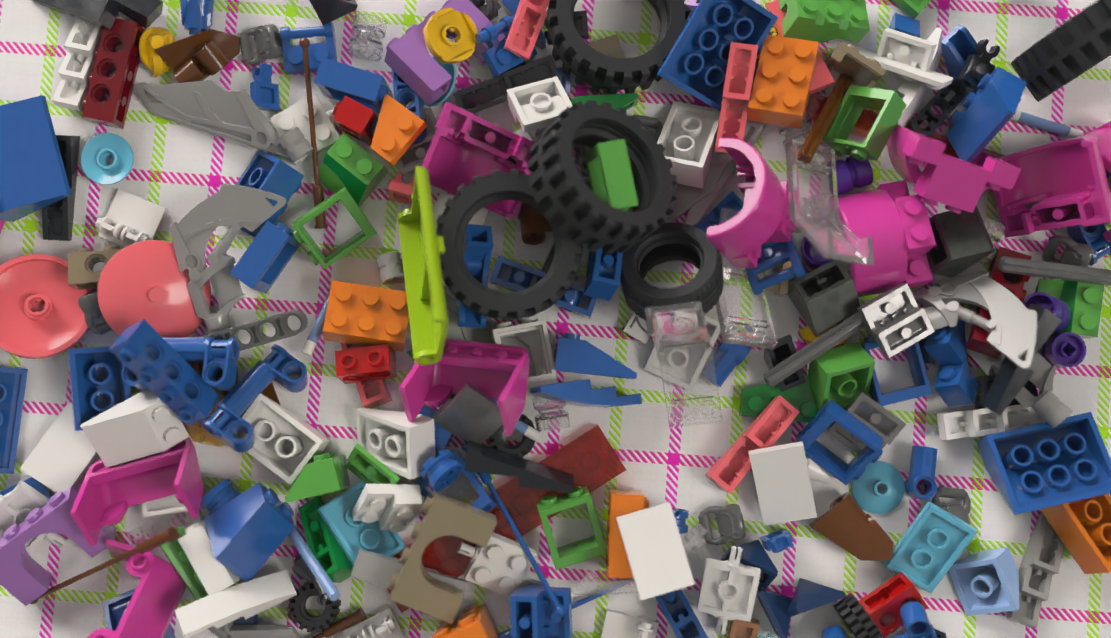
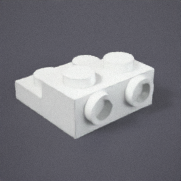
M557 76L507 90L508 106L516 123H520L524 133L548 127L563 110L572 106Z
M366 484L352 510L353 521H363L365 523L379 521L380 530H390L393 533L402 532L409 525H415L416 513L422 511L425 498L421 495L420 485Z

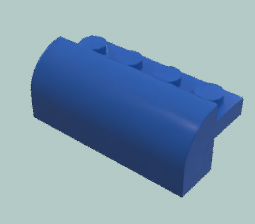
M531 584L517 588L510 595L511 637L573 638L571 588L551 587L560 605L566 608V613L563 616H558L555 613L556 607L543 584Z

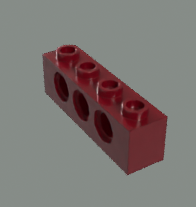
M116 18L111 30L101 27V41L99 49L94 54L95 65L93 73L88 79L89 90L87 98L82 104V117L92 123L119 129L124 128L141 58L139 41L143 31H145L137 22ZM122 44L121 49L115 52L116 47ZM116 68L115 74L109 77L110 71ZM110 93L109 99L103 102L104 96Z
M999 247L991 258L988 277L1004 286L1023 303L1027 290L1023 289L1024 283L1028 282L1031 276L1004 273L998 269V264L1001 257L1031 260L1032 256ZM1004 278H1008L1012 283L1005 281ZM977 306L976 315L991 320L989 311ZM972 323L965 348L996 359L1002 354L987 342L990 333L986 329Z

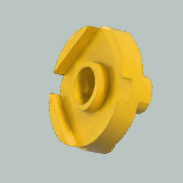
M454 8L441 9L429 18L423 28L426 46L441 64L460 63L469 58L475 50V35L478 34L477 28L473 20L464 12L460 13L455 11ZM446 30H449L450 33L455 32L457 36L454 38L455 43L446 38Z

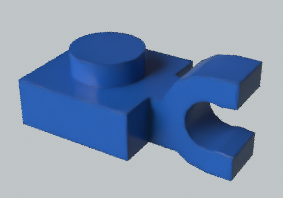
M262 63L260 68H252V75L255 81L250 83L251 99L260 110L270 112L280 110L278 84L271 83L272 65Z

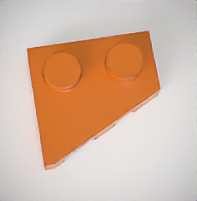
M386 94L370 148L378 156L394 166L427 127V124Z

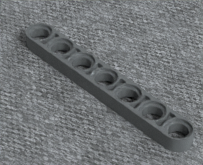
M291 310L195 338L221 337L224 340H229L231 337H236L238 339V332L246 330L249 332L251 339L248 344L239 341L240 351L296 336L307 328L308 319L302 311ZM294 315L299 318L301 325L298 330H293L289 327L287 321L290 316ZM265 323L274 325L276 332L273 337L264 334L263 325ZM186 361V362H187L189 365H192V364L199 363V362H202V361Z

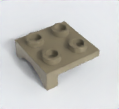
M842 41L825 61L830 73L834 70L840 75L846 74L851 76L852 82L857 86L873 88L886 72L877 60L866 58L859 53L855 46L845 44Z

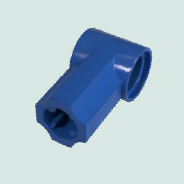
M729 332L716 349L717 353L709 361L701 374L718 387H721L735 366L740 365L746 358L752 347L732 332Z
M912 446L909 477L905 482V491L910 497L930 499L936 494L935 470L938 449ZM920 480L925 485L922 494L917 491L916 487Z

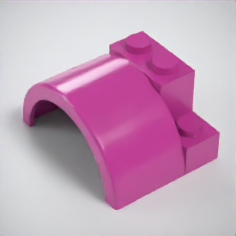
M445 102L435 125L437 130L421 166L428 170L430 185L456 195L458 193L457 189L462 184L467 186L474 181L473 177L480 174L481 177L491 175L493 170H500V173L511 172V169H517L519 173L529 175L531 171L527 170V162L532 158L529 152L535 142L475 116L473 113L456 105ZM511 155L516 160V164L504 159H508ZM502 200L491 203L483 208L514 221L523 202Z
M896 124L887 141L888 155L894 169L904 180L915 186L913 191L921 196L920 201L932 206H936L937 202L946 204L945 209L961 214L962 210L973 213L982 192L988 188L999 191L1000 187L1012 190L1021 171V168L983 151L972 162L943 154L946 146L945 143L936 139L926 138L927 136L913 132L900 124ZM919 166L925 167L922 172Z
M1096 136L1061 140L999 157V159L1021 168L1012 190L1000 187L999 191L993 190L1005 238L1028 235L1041 230L1111 222V190H1109ZM1040 201L1039 203L1033 205L1032 209H1028L1025 207L1026 204Z
M719 138L718 147L724 148L735 161L738 177H746L745 183H739L738 185L740 191L745 195L744 206L741 212L729 221L717 226L708 227L707 239L736 269L757 268V261L761 257V245L763 243L791 241V232L795 230L793 213L794 207L798 204V195L787 181H779L778 177L753 146L735 138Z
M906 180L880 184L874 190L830 197L825 201L826 211L833 209L843 225L849 256L854 257L850 258V276L853 279L858 297L885 293L900 283H907L909 288L927 285L933 280L926 254L936 245L925 203L920 201V195L909 194Z

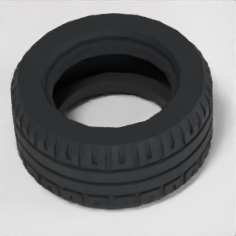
M684 223L663 224L635 247L623 252L620 282L625 301L637 316L657 325L664 326L665 322V326H670V323L674 321L672 324L678 326V324L683 325L686 323L685 321L690 323L691 319L695 321L703 317L717 304L722 294L724 277L720 251L707 239V233L697 227ZM667 261H685L699 269L691 281L675 288H658L644 280L649 270ZM669 311V313H667V314H659V313H657V312Z

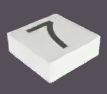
M633 313L623 332L646 344L657 324L647 322Z

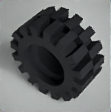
M521 414L518 420L535 429L533 422L526 415ZM503 424L489 437L490 447L521 458L527 455L535 444V441L523 435L522 441L518 445H507L502 438Z
M310 582L297 589V595L291 597L293 599L289 602V607H291L289 615L294 616L292 622L294 624L299 623V629L303 630L306 628L307 632L310 633L313 630L320 632L322 629L329 627L341 610L339 609L341 600L337 599L333 605L325 607L323 614L319 616L309 614L306 610L307 599L311 596L320 595L314 584Z
M851 593L833 605L855 638H878L882 635L869 614Z

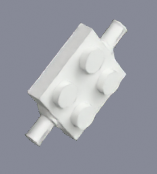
M314 93L312 94L318 154L331 147L340 135L336 130L333 120L334 108L331 110L326 109ZM307 98L270 117L279 137L293 128L299 127L304 138L311 145ZM312 151L296 161L295 164L298 165L311 158Z
M21 481L11 492L4 496L0 495V536L2 537L3 533L15 523L19 525L33 509L44 507L50 499L24 481ZM57 533L41 534L28 541L25 547L29 554L38 544L48 540L58 548H61L66 543L67 538Z
M492 533L486 548L480 545L473 547L463 542H460L457 548V553L470 557V564L464 573V579L510 598V595L525 580L533 584H540L541 582L538 575L530 571L531 563L520 543L497 533ZM528 547L535 559L537 556L536 550Z
M736 546L731 547L729 560L706 559L697 611L715 616L717 618L715 632L719 634L721 628L722 635L726 634L728 620L751 621L761 574L760 568L740 563L743 549L739 546L737 553Z

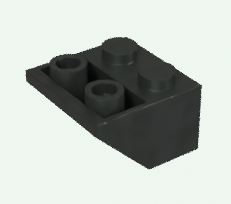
M977 206L973 213L964 210L961 211V214L947 211L935 214L929 218L936 245L926 254L932 274L955 277L995 252Z
M838 258L807 273L803 277L793 280L787 294L815 337L831 330L858 312L857 308L861 306L853 279Z

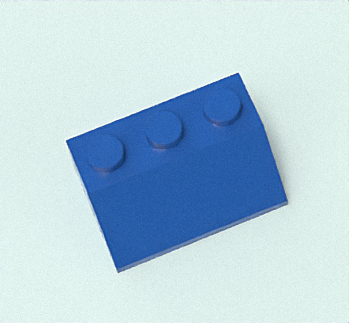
M999 66L991 75L986 73L977 86L979 88L975 94L973 92L969 93L962 104L963 109L961 111L956 110L947 123L951 126L946 136L959 159L972 162L1014 116L1027 82Z
M258 149L236 185L260 189L286 198V204L267 219L274 224L279 215L285 212L287 203L293 193L299 190L304 175L280 159ZM267 198L273 206L277 204L276 200ZM267 220L253 232L246 228L241 230L255 238Z
M112 346L68 349L75 431H83L80 426L81 424L131 398L130 385L122 379L123 363L110 350Z

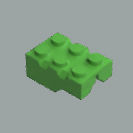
M779 0L780 11L786 12L787 10L782 20L784 37L819 43L833 39L859 43L870 30L865 0Z

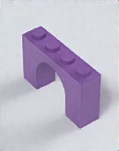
M447 0L441 8H454L455 11L467 14L473 20L478 33L481 32L483 27L494 25L470 0ZM435 11L430 12L419 25L413 24L409 27L406 33L399 39L397 37L393 38L386 46L387 52L384 60L428 105L448 91L452 76L429 54L424 39L423 28L429 18L436 13ZM446 30V38L454 40L457 37L455 32L450 33L449 30ZM502 33L498 35V40L500 43L504 42L506 37ZM476 41L473 55L484 64L486 61L482 53L489 48L486 42L478 44Z
M72 486L64 492L59 491L54 494L48 501V504L41 509L39 507L33 509L19 525L16 523L11 525L0 538V585L25 606L48 591L52 576L28 554L25 545L32 538L46 533L62 534L72 539L92 558L107 548L105 545L107 539L115 541L117 528L114 525H107L102 527L96 545H89L70 515L78 492Z

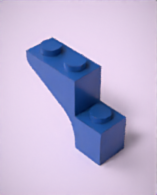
M960 24L940 42L948 75L956 81H959L957 80L968 55H977V42L969 30Z
M468 224L462 241L464 261L474 278L488 287V270L493 250L492 226ZM456 298L458 327L485 328L487 316L473 311Z
M959 319L954 327L946 326L934 330L935 332L927 336L924 348L930 353L939 367L933 388L948 407L974 404L979 384L974 378L967 361L965 321Z

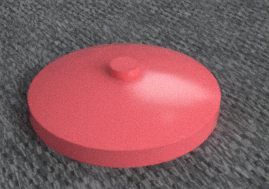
M145 240L130 244L112 256L101 272L97 287L98 304L107 324L118 335H121L126 328L145 319L162 338H186L204 320L196 315L187 288V284L191 280L188 275L189 271L185 269L180 274L173 243L161 240ZM208 280L203 290L210 306L211 285Z
M29 254L11 259L0 266L1 349L12 355L27 359L50 358L73 348L87 334L89 328L85 322L84 312L79 307L78 299L93 290H74L68 284V265L66 260L47 254Z

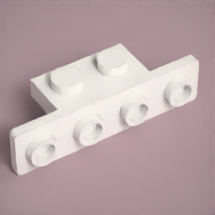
M887 28L883 31L877 52L856 46L860 54L866 58L877 60L881 67L886 70L885 73L895 72L901 74L900 77L904 80H918L924 82L926 87L935 90L944 88L952 83L953 77L929 70L937 46L936 43Z

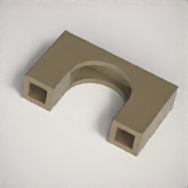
M435 491L433 498L427 497L421 512L425 513V516L421 523L416 522L410 536L414 541L410 549L405 547L399 563L403 564L399 574L394 572L388 589L392 590L390 600L452 624L463 601V590L433 578L423 566L422 553L431 541L446 535L457 536L486 548L497 524V518L494 514Z

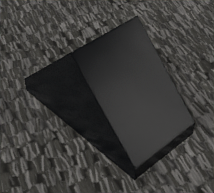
M309 0L322 25H326L355 11L358 6L355 0Z
M791 335L765 344L763 359L769 370L796 353ZM802 368L777 384L781 392L806 382Z

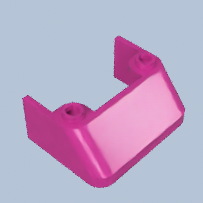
M445 339L442 359L431 365H418L415 363L399 388L408 422H414L424 405L440 406L444 404L452 393L457 394L468 382L490 398L499 399L497 406L501 413L504 433L510 436L525 408L530 364L528 351L519 346Z
M188 437L166 451L107 468L102 460L95 462L89 467L70 515L90 546L96 545L103 526L115 525L122 521L128 507L176 494L178 502L185 505L191 518L198 517L204 487L196 449L192 440Z
M107 539L105 542L114 558L136 548L111 539ZM149 551L144 554L137 553L123 560L126 561L125 567L128 573L133 577L139 578L140 582L116 631L100 628L93 631L88 638H164L175 610L186 590V585L169 562Z

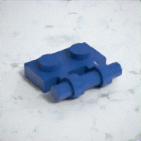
M515 15L505 16L500 19L499 23L487 25L482 28L480 33L475 35L478 44L486 42L489 48L482 53V56L494 77L526 61L504 49L506 41L500 43L498 40V35L502 33L507 39ZM535 47L533 48L530 58L538 54Z

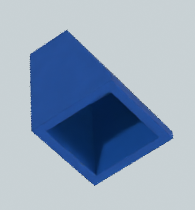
M260 482L204 518L214 559L243 581H250L295 528L292 519L294 515L293 509L286 501L282 503L273 489H267Z

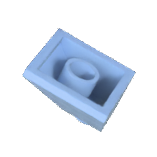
M1009 547L978 552L955 561L949 569L966 616L1017 611L1019 609V572Z

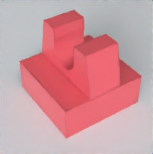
M397 173L395 178L390 180L388 186L389 198L392 201L412 206L411 195L413 194L414 176L409 184L402 183L403 174Z

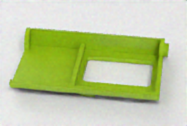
M415 166L413 194L411 195L412 206L403 209L397 218L414 362L418 365H431L442 359L448 329L439 253L444 254L443 236H437L428 170L421 166Z

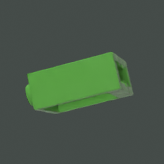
M851 85L822 140L830 147L829 151L834 155L843 157L845 154L860 161H865V159L877 161L907 105L896 91ZM864 108L880 111L864 143L847 141Z
M625 139L598 143L587 151L584 157L592 192L605 203L623 211L630 212L631 208L638 206Z
M345 187L293 221L292 226L294 230L291 231L300 244L305 242L310 251L307 254L316 266L321 264L324 269L377 234ZM341 200L362 231L327 255H324L303 225Z
M575 486L572 493L549 494L542 497L540 501L535 502L556 570L607 554L592 497L586 486ZM585 504L594 536L556 548L547 515Z

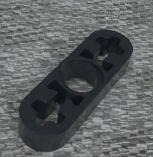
M952 80L951 84L941 88L911 121L907 129L929 138L965 98V86L959 81ZM951 90L954 91L956 94L949 101L944 99ZM936 105L940 107L943 115L935 116L931 112V106ZM926 120L929 124L922 132L919 131V126Z

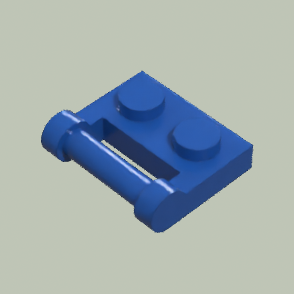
M333 22L324 26L293 29L286 26L280 28L284 70L287 75L305 73L303 49L300 45L292 46V39L326 36L325 43L310 44L308 47L310 73L318 71L322 57L337 61Z
M792 234L790 242L763 243L761 245V257L757 261V268H745L754 295H759L764 292V289L795 276L800 278L806 275ZM786 262H791V267L759 280L757 274Z

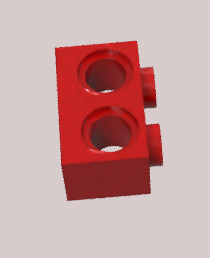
M345 96L342 102L339 101L333 110V120L344 133L370 146L374 136L372 124L378 117L372 109Z
M389 344L335 351L336 377L344 384L397 377L395 351Z
M902 572L858 601L874 621L883 638L904 625L900 616V609L904 604L918 602L923 605L925 610L928 608L914 584Z

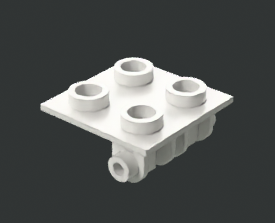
M118 189L107 216L103 219L98 218L95 223V227L99 230L98 237L122 247L140 241L153 240L167 208Z
M391 607L342 631L345 638H405Z
M607 610L601 638H656L659 622Z

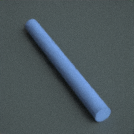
M295 527L288 537L331 601L337 600L340 597L339 591Z

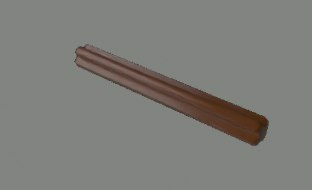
M846 74L839 76L797 155L798 161H803L804 164L811 162L853 81L851 76Z

